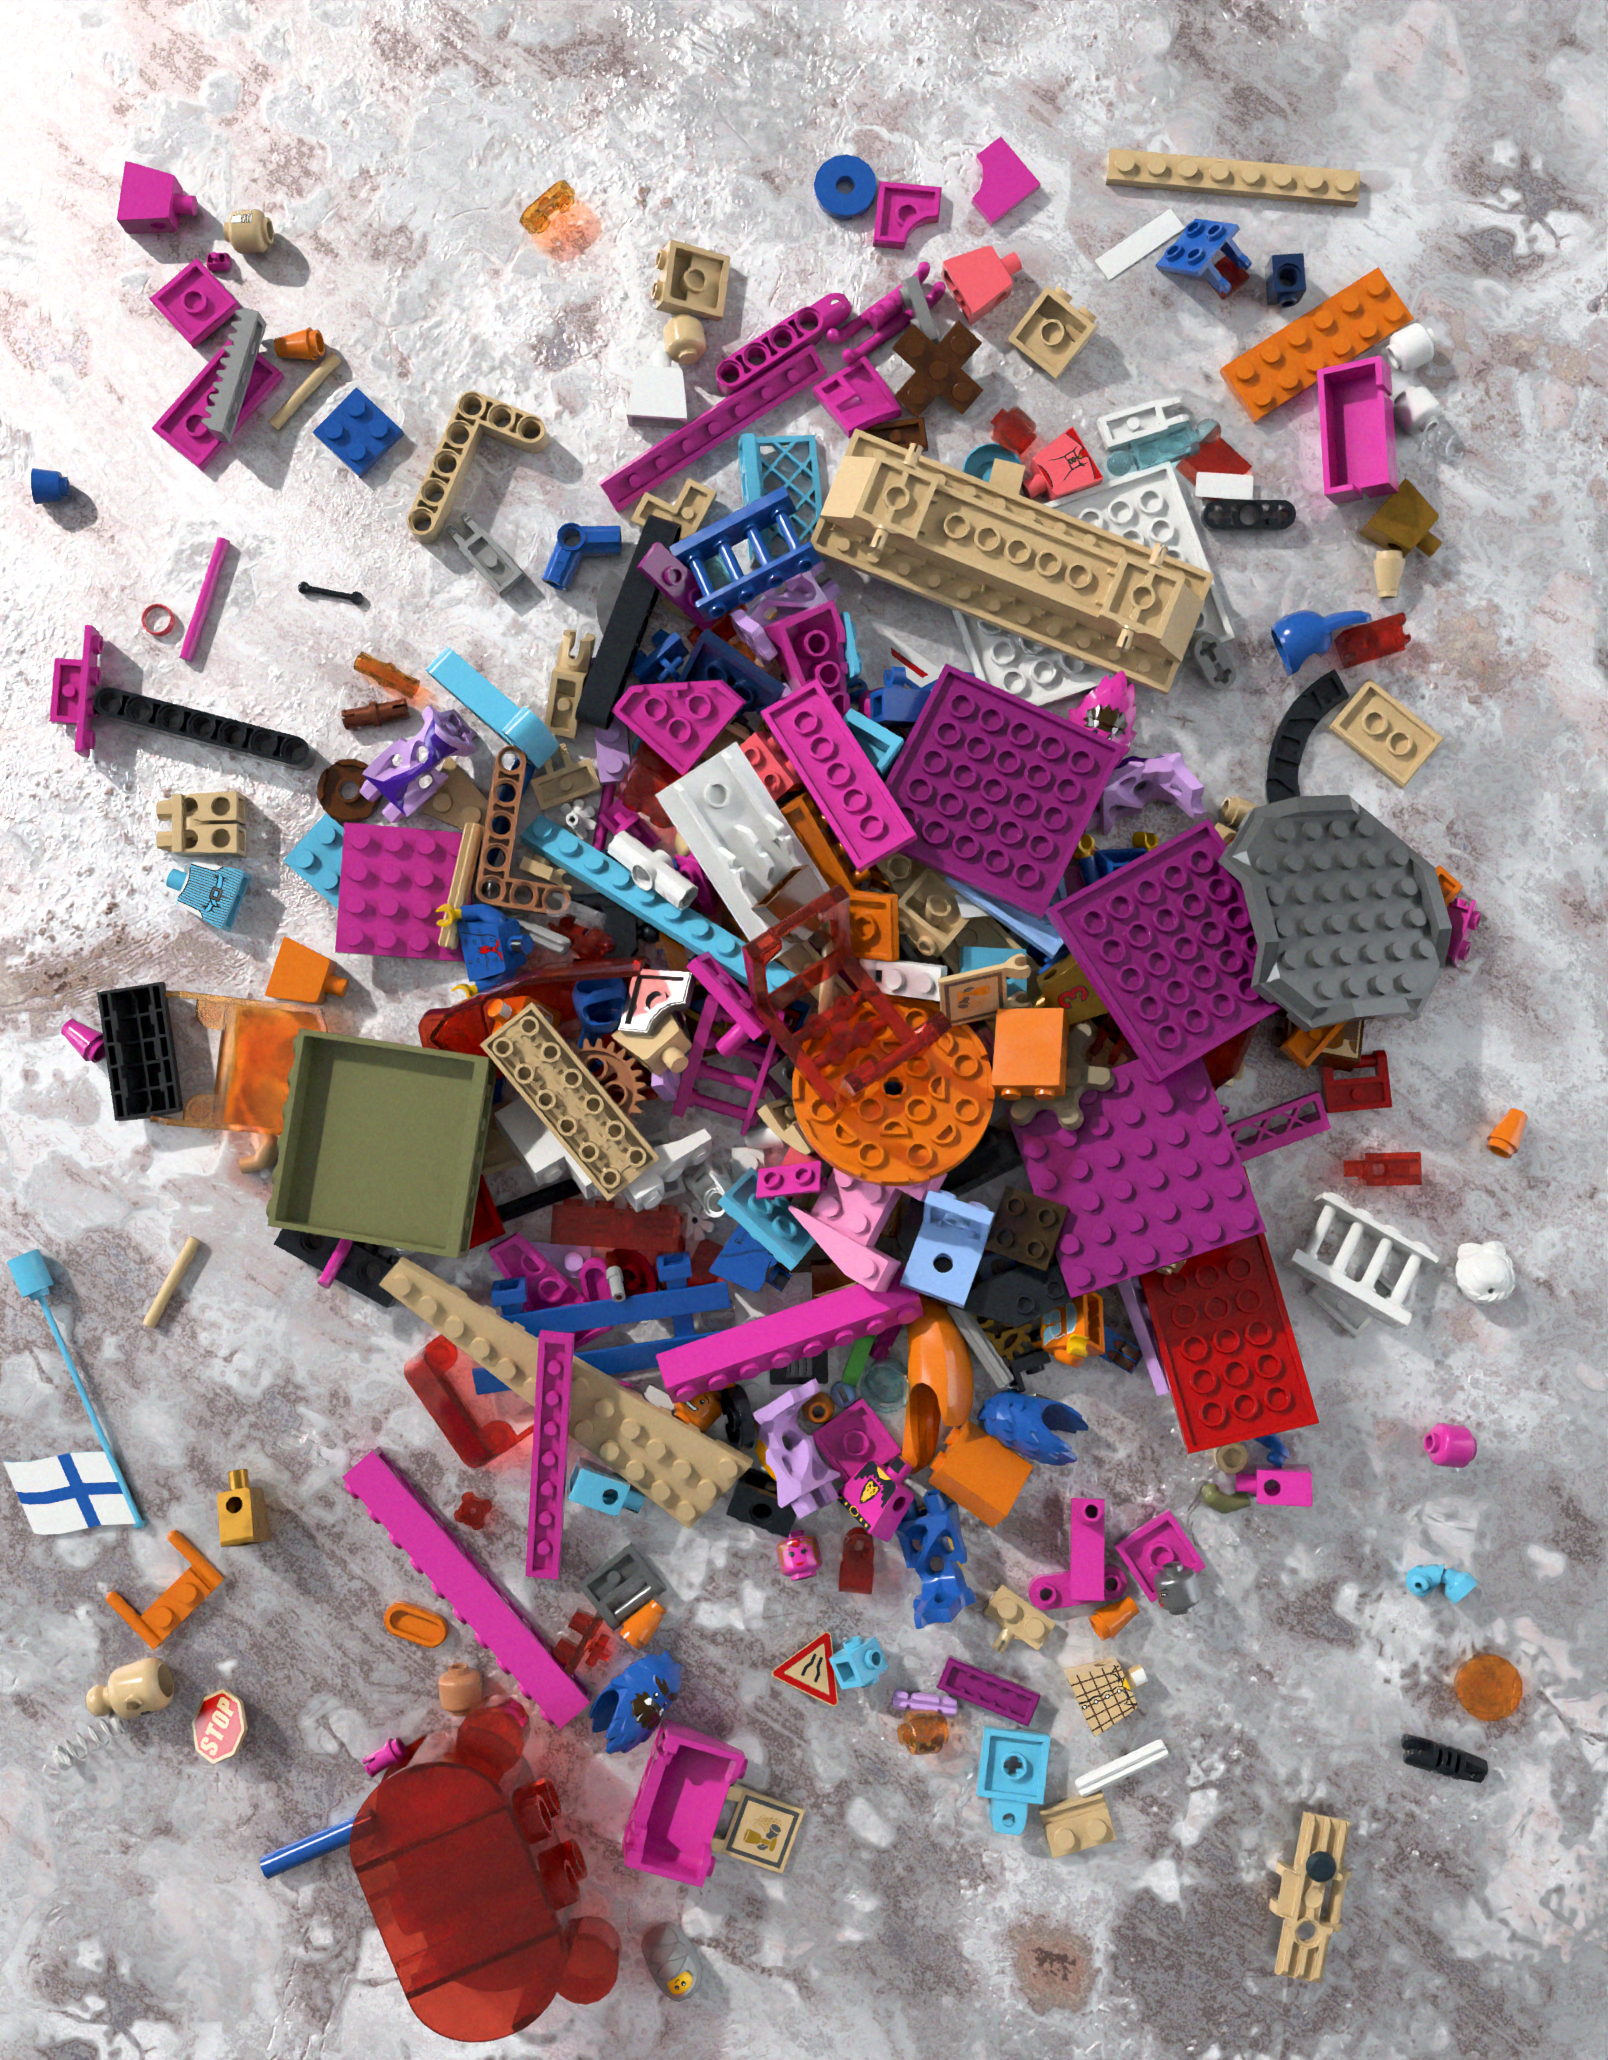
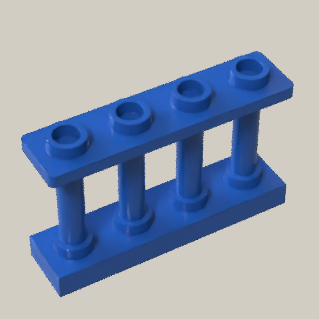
M784 485L669 547L672 555L688 570L691 569L704 596V598L696 601L695 605L706 622L721 618L731 609L751 602L756 596L771 588L781 586L786 580L799 573L811 570L814 565L821 562L812 542L802 545L789 519V516L798 511ZM777 523L790 552L773 560L760 532ZM748 538L762 567L744 576L732 547ZM720 553L733 582L715 591L703 562Z

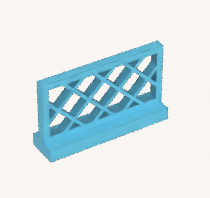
M754 433L741 434L737 448L743 507L770 493L764 488V480L771 473L786 489L788 488L801 499L796 506L797 511L804 503L815 511V520L809 526L795 513L789 516V519L804 530L799 537L800 541L807 534L812 537L814 532L812 528L817 525L823 509L815 435L755 437ZM794 445H808L809 457L803 464L789 453ZM761 446H772L781 454L772 465L761 457ZM784 457L798 469L789 480L775 469ZM809 463H810V470H809L808 468H806V466H807ZM762 467H764L767 470L764 474L762 472ZM801 472L812 481V488L806 495L792 484ZM812 494L814 502L809 498ZM775 525L760 532L770 555V542L776 535L786 543L779 526ZM768 528L773 532L770 537ZM747 538L750 569L760 568L762 566ZM771 555V557H772L773 560H775V559H777V558H779V557L782 556V555ZM820 556L823 562L827 561V558Z

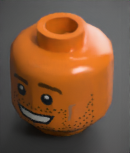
M710 1391L697 1395L690 1401L674 1403L676 1411L674 1417L687 1425L689 1422L700 1428L701 1433H704L722 1415V1406L719 1402L722 1397L718 1391Z

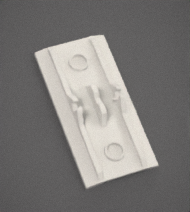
M737 742L732 743L700 766L655 794L764 964L777 958L797 943H789L757 916L751 908L792 867L809 864L834 907L832 891ZM834 913L828 919H832L834 917Z

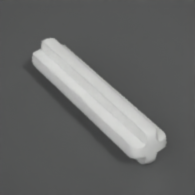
M1158 1739L1075 1780L1076 1787L1082 1797H1087L1168 1758V1751L1163 1741Z

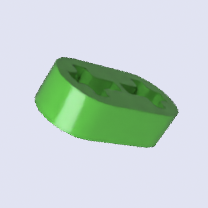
M867 1335L854 1341L840 1382L854 1387L857 1386L876 1335Z

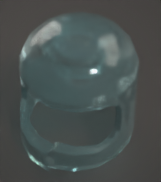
M885 1356L877 1358L869 1364L860 1383V1392L866 1404L873 1410L886 1414L897 1412L902 1407H906L910 1398V1385L908 1382V1368L903 1362L894 1357ZM898 1402V1403L895 1404L894 1406H890V1407H882V1406L879 1405V1403H888V1404H890V1403Z

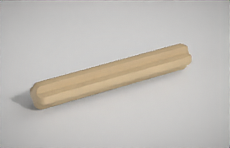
M467 822L464 827L447 904L452 905L455 909H460V906L467 905L484 831V827L477 823ZM445 912L444 919H449L448 913ZM454 919L449 926L441 928L438 941L441 947L447 949L457 948L459 932L456 922L461 919Z

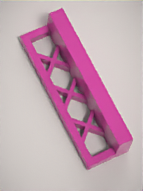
M1318 1091L1308 1093L1227 1124L1241 1163L1331 1129ZM1313 1101L1316 1112L1296 1118L1302 1105ZM1293 1109L1290 1115L1285 1113L1286 1111ZM1280 1114L1288 1118L1286 1123L1266 1130L1271 1117ZM1262 1121L1260 1126L1255 1125V1123ZM1250 1126L1258 1130L1253 1136L1235 1141L1241 1128Z

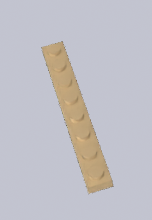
M1110 148L1106 184L1355 207L1358 203L1361 171Z

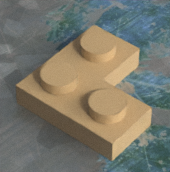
M690 478L687 479L674 506L645 492L631 518V522L643 529L648 516L651 514L681 524L682 530L679 539L681 541L700 530L717 497V492Z

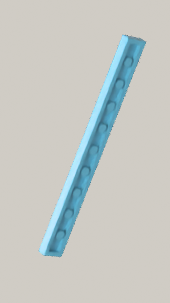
M540 814L520 835L521 843L698 955L709 951L729 975L781 1008L785 1007L802 986L803 978L774 960L764 964L752 946L693 909L687 907L682 911L653 888L648 891L642 890L635 884L629 869Z

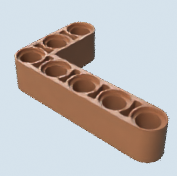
M506 746L497 754L494 762L475 884V895L481 903L495 907L550 916L565 913L571 904V897L565 888L508 878L526 768V756L518 747ZM514 754L519 760L518 768L515 770L506 769L502 764L503 755ZM502 785L509 786L514 792L513 800L511 802L499 800L497 797L498 787ZM497 817L504 818L509 824L508 832L504 835L496 834L492 829L493 819ZM497 849L503 853L504 862L500 867H493L488 863V851ZM492 881L498 885L499 894L495 899H487L483 896L481 888L485 882ZM523 886L530 890L531 900L528 904L521 905L515 900L514 892L518 887ZM550 892H557L562 896L563 904L560 909L553 910L547 905L546 899Z

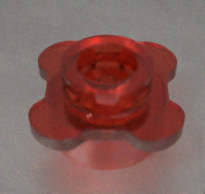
M471 1491L465 1492L461 1497L462 1504L454 1512V1518L458 1523L462 1522L465 1525L472 1526L474 1530H480L485 1525L484 1518L487 1512L491 1511L492 1503L489 1499L482 1500L475 1497V1494ZM471 1508H475V1509H476V1513H475V1514H472V1513L470 1512V1509H471Z

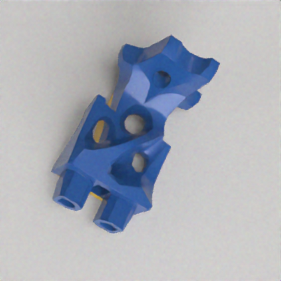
M938 1489L925 1493L923 1497L926 1507L918 1508L914 1496L911 1505L895 1531L903 1551L906 1567L915 1568L922 1581V1594L916 1596L913 1601L916 1629H922L933 1623L952 1622L964 1607L977 1601L975 1593L970 1587H967L963 1575L962 1564L967 1562V1548L961 1534L957 1502L949 1503L946 1495ZM913 1539L920 1541L921 1551L915 1549L912 1543ZM934 1557H939L943 1562V1567L939 1571L932 1570L930 1566V1561Z

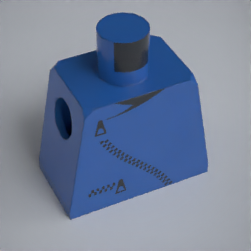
M740 1224L709 1269V1272L756 1293H758L764 1282L782 1292L792 1277L791 1274L776 1265L778 1261L774 1255L759 1241L753 1239L749 1232Z

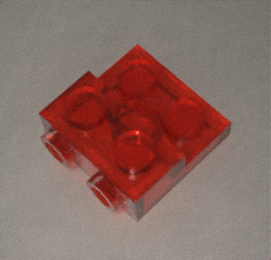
M642 741L615 797L622 800V805L628 810L636 813L642 812L650 817L649 821L653 825L662 829H669L674 827V824L655 794L680 779L682 775L645 741Z

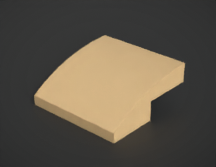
M790 1097L767 1103L757 1111L767 1126L789 1146L805 1155L816 1152L805 1138L798 1124L793 1100Z

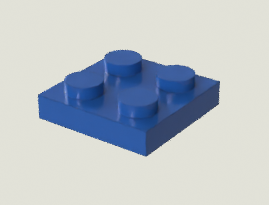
M357 387L312 432L322 444L360 479L404 435L402 429Z

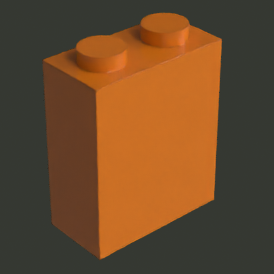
M1064 1008L997 1009L991 1085L998 1096L1006 1100H1020L1021 1096H1034L1036 1099L1046 1101L1055 1099V1096H1065L1070 1019Z
M968 1420L960 1429L955 1426L946 1437L944 1443L948 1447L945 1452L940 1451L931 1463L930 1468L934 1471L928 1482L987 1525L994 1528L1007 1517L1033 1465Z

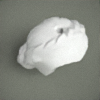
M1489 1241L1483 1244L1465 1243L1458 1247L1455 1275L1462 1293L1471 1301L1481 1305L1499 1304L1502 1300L1507 1299L1510 1292L1515 1288L1514 1280L1516 1275L1513 1270L1512 1260L1506 1254L1503 1244L1500 1241Z

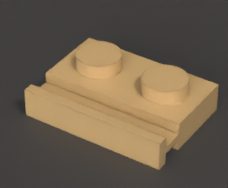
M1102 1790L1087 1797L1078 1795L1038 1807L1053 1859L1117 1840Z

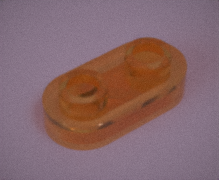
M566 180L556 182L525 209L519 220L520 225L529 234L543 233L549 227L552 219L559 213H566L573 206L575 190Z

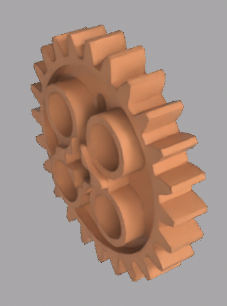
M599 1038L595 1047H592L588 1039H584L583 1048L581 1049L576 1043L572 1042L571 1048L588 1069L596 1061L603 1062L604 1072L601 1076L596 1077L601 1085L612 1074H617L615 1080L605 1084L603 1087L608 1093L615 1087L623 1088L624 1097L617 1104L636 1126L637 1123L632 1118L633 1114L643 1115L644 1113L637 1107L638 1102L647 1101L646 1097L639 1094L640 1090L647 1088V1084L637 1081V1079L644 1075V1071L632 1070L638 1061L635 1058L625 1061L628 1055L625 1048L616 1054L617 1044L611 1042L607 1049H605L604 1041Z

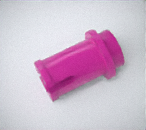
M389 1738L385 1746L362 1759L363 1764L369 1763L364 1766V1769L369 1776L375 1777L379 1772L395 1762L397 1764L402 1763L404 1757L407 1756V1748L400 1738Z

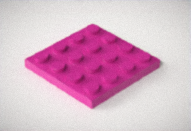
M344 822L335 953L465 963L460 937L456 949H447L438 944L442 927L436 923L438 920L444 919L445 912H435L438 907L447 904L463 833ZM472 884L467 905H471Z

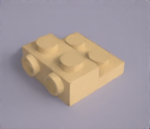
M671 239L663 249H659L655 260V268L660 269L659 280L654 281L651 290V299L656 300L655 310L673 315L692 314L719 322L723 318L731 257Z
M1046 286L1007 340L1055 379H1058L1077 353L1080 354L1099 327L1094 324L1097 317L1084 306L1078 311L1069 304L1073 297L1062 288L1057 286L1053 291L1050 287Z
M927 867L898 900L899 934L907 933L917 942V948L921 953L928 956L933 955L938 959L971 918H962L955 895L961 894L944 882L946 876Z

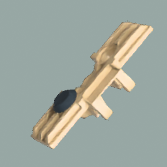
M1303 1811L1294 1866L1287 1865L1285 1861L1277 1860L1275 1871L1282 1878L1278 1898L1270 1896L1269 1909L1276 1915L1284 1918L1274 1973L1277 1975L1322 1983L1330 1935L1333 1932H1341L1342 1930L1340 1916L1347 1879L1351 1878L1352 1870L1343 1866L1351 1823L1349 1820ZM1333 1879L1326 1917L1320 1916L1326 1881ZM1304 1923L1314 1925V1935L1309 1939L1298 1937V1929Z

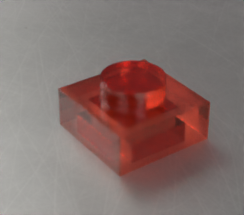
M1225 256L1214 266L1221 276L1230 283L1231 290L1225 294L1223 290L1219 293L1213 286L1212 288L1224 300L1248 282L1250 276L1243 267L1238 269Z

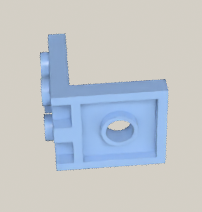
M929 1190L924 1203L923 1222L900 1286L964 1308L985 1250L984 1247L991 1230L994 1213L988 1211L989 1208L981 1203L971 1201L967 1204L956 1200L957 1197L950 1192L938 1190L936 1193ZM939 1257H946L951 1260L953 1267L950 1271L941 1273L934 1268V1261Z

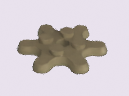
M1079 1024L1069 1034L1065 1096H1055V1099L1048 1101L1036 1099L1034 1096H1021V1099L1017 1100L1009 1110L1010 1119L1014 1124L1018 1126L1027 1125L1032 1121L1037 1112L1048 1109L1057 1114L1062 1128L1070 1131L1076 1130L1082 1125L1084 1120L1083 1113L1078 1105L1080 1096L1088 1090L1107 1091L1114 1085L1115 1075L1111 1069L1092 1066L1086 1060V1052L1094 1044L1097 1035L1091 1025Z

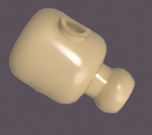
M156 1657L120 1666L110 1675L107 1686L104 1684L95 1685L89 1690L86 1696L87 1707L90 1713L96 1717L106 1716L112 1710L124 1720L134 1719L147 1714L152 1715L154 1712L166 1708L172 1701L174 1695L173 1675L168 1665Z

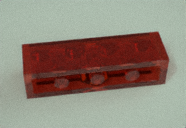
M564 1198L563 1204H553L550 1244L664 1252L686 1251L688 1212H678V1205L659 1204L658 1210H646L644 1208L636 1212L629 1202H627L626 1208H614L615 1201L595 1200V1206H583V1199Z

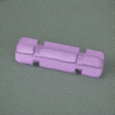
M896 1689L893 1693L892 1706L898 1710L906 1711V1708H910L912 1712L930 1713L932 1715H937V1712H939L942 1716L955 1717L957 1700L954 1697L943 1696V1699H941L939 1695L912 1691V1694H908L907 1690Z

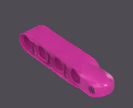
M830 293L813 305L801 308L724 359L716 369L719 393L724 397H728L808 343L813 344V346L817 345L829 329L837 327L849 317L852 306L845 294ZM832 300H838V301H839V302H837V303L831 305ZM810 322L817 326L811 331L801 327L803 324ZM779 340H787L791 343L786 348H780L775 345ZM754 357H760L765 361L759 366L749 363ZM733 374L738 377V380L733 383H727L723 378L726 375Z

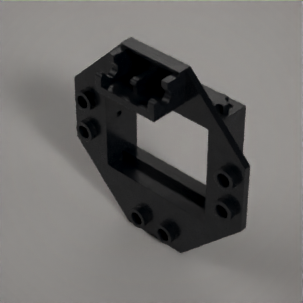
M988 1125L981 1141L972 1153L957 1167L946 1173L947 1176L939 1190L950 1192L959 1197L1024 1164L1013 1132ZM911 1197L897 1239L907 1260H909L920 1231L925 1202L919 1201L914 1197ZM939 1257L933 1263L934 1268L941 1273H946L953 1267L951 1260L946 1257ZM1057 1259L1054 1263H1049L1047 1271L1020 1262L971 1287L964 1308L925 1295L928 1300L1015 1328H1019L1076 1299L1070 1297Z

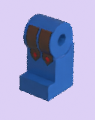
M1104 1325L1105 1354L1098 1356L1132 1374L1143 1356L1141 1349Z

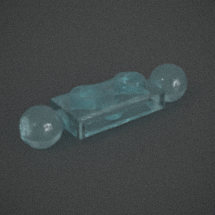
M1208 418L1202 420L1197 425V428L1193 430L1188 420L1168 427L1169 429L1131 440L1128 444L1130 453L1123 450L1112 452L1107 459V469L1114 476H1123L1130 471L1132 465H1135L1137 470L1140 471L1167 461L1173 463L1199 454L1200 445L1198 442L1210 445L1218 441L1221 436V426L1216 420Z

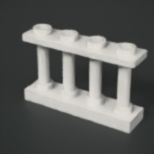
M1324 1192L1316 1196L1312 1203L1323 1209L1305 1247L1286 1253L1281 1265L1395 1330L1407 1327L1413 1314L1404 1310L1402 1303L1420 1265L1423 1267L1434 1265L1439 1257L1431 1253V1248L1424 1243L1412 1242L1403 1237L1402 1231L1396 1227L1382 1225L1373 1220L1374 1216L1368 1211L1359 1208L1354 1209L1345 1204L1346 1200L1338 1194ZM1334 1217H1337L1351 1225V1228L1333 1265L1327 1266L1317 1260L1318 1256L1316 1253ZM1365 1233L1380 1243L1362 1280L1355 1282L1346 1277L1345 1269L1362 1234ZM1393 1249L1409 1259L1390 1298L1385 1299L1375 1293L1374 1285Z

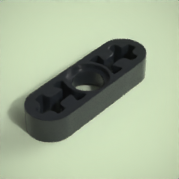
M1215 500L1208 503L1201 512L1202 524L1211 531H1278L1290 527L1296 518L1295 507L1287 500ZM1230 506H1235L1232 518H1223L1218 521V525L1215 524L1213 518H1209V513L1213 512L1215 507H1218L1220 513L1232 512ZM1245 506L1254 508L1257 514L1255 522L1251 525L1244 524L1240 519V511ZM1262 506H1266L1265 513L1278 511L1280 506L1282 507V512L1287 513L1288 517L1283 519L1281 524H1278L1277 518L1264 519ZM1231 519H1233L1234 525H1230ZM1263 519L1265 520L1266 525H1262Z

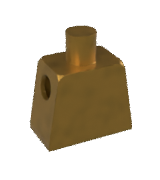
M1405 478L1398 486L1399 493L1390 495L1359 534L1387 551H1403V558L1415 546L1430 558L1443 543L1428 531L1438 520L1439 515L1412 483Z
M248 1469L227 1472L230 1491L217 1494L221 1547H241L272 1541L262 1488L250 1487Z

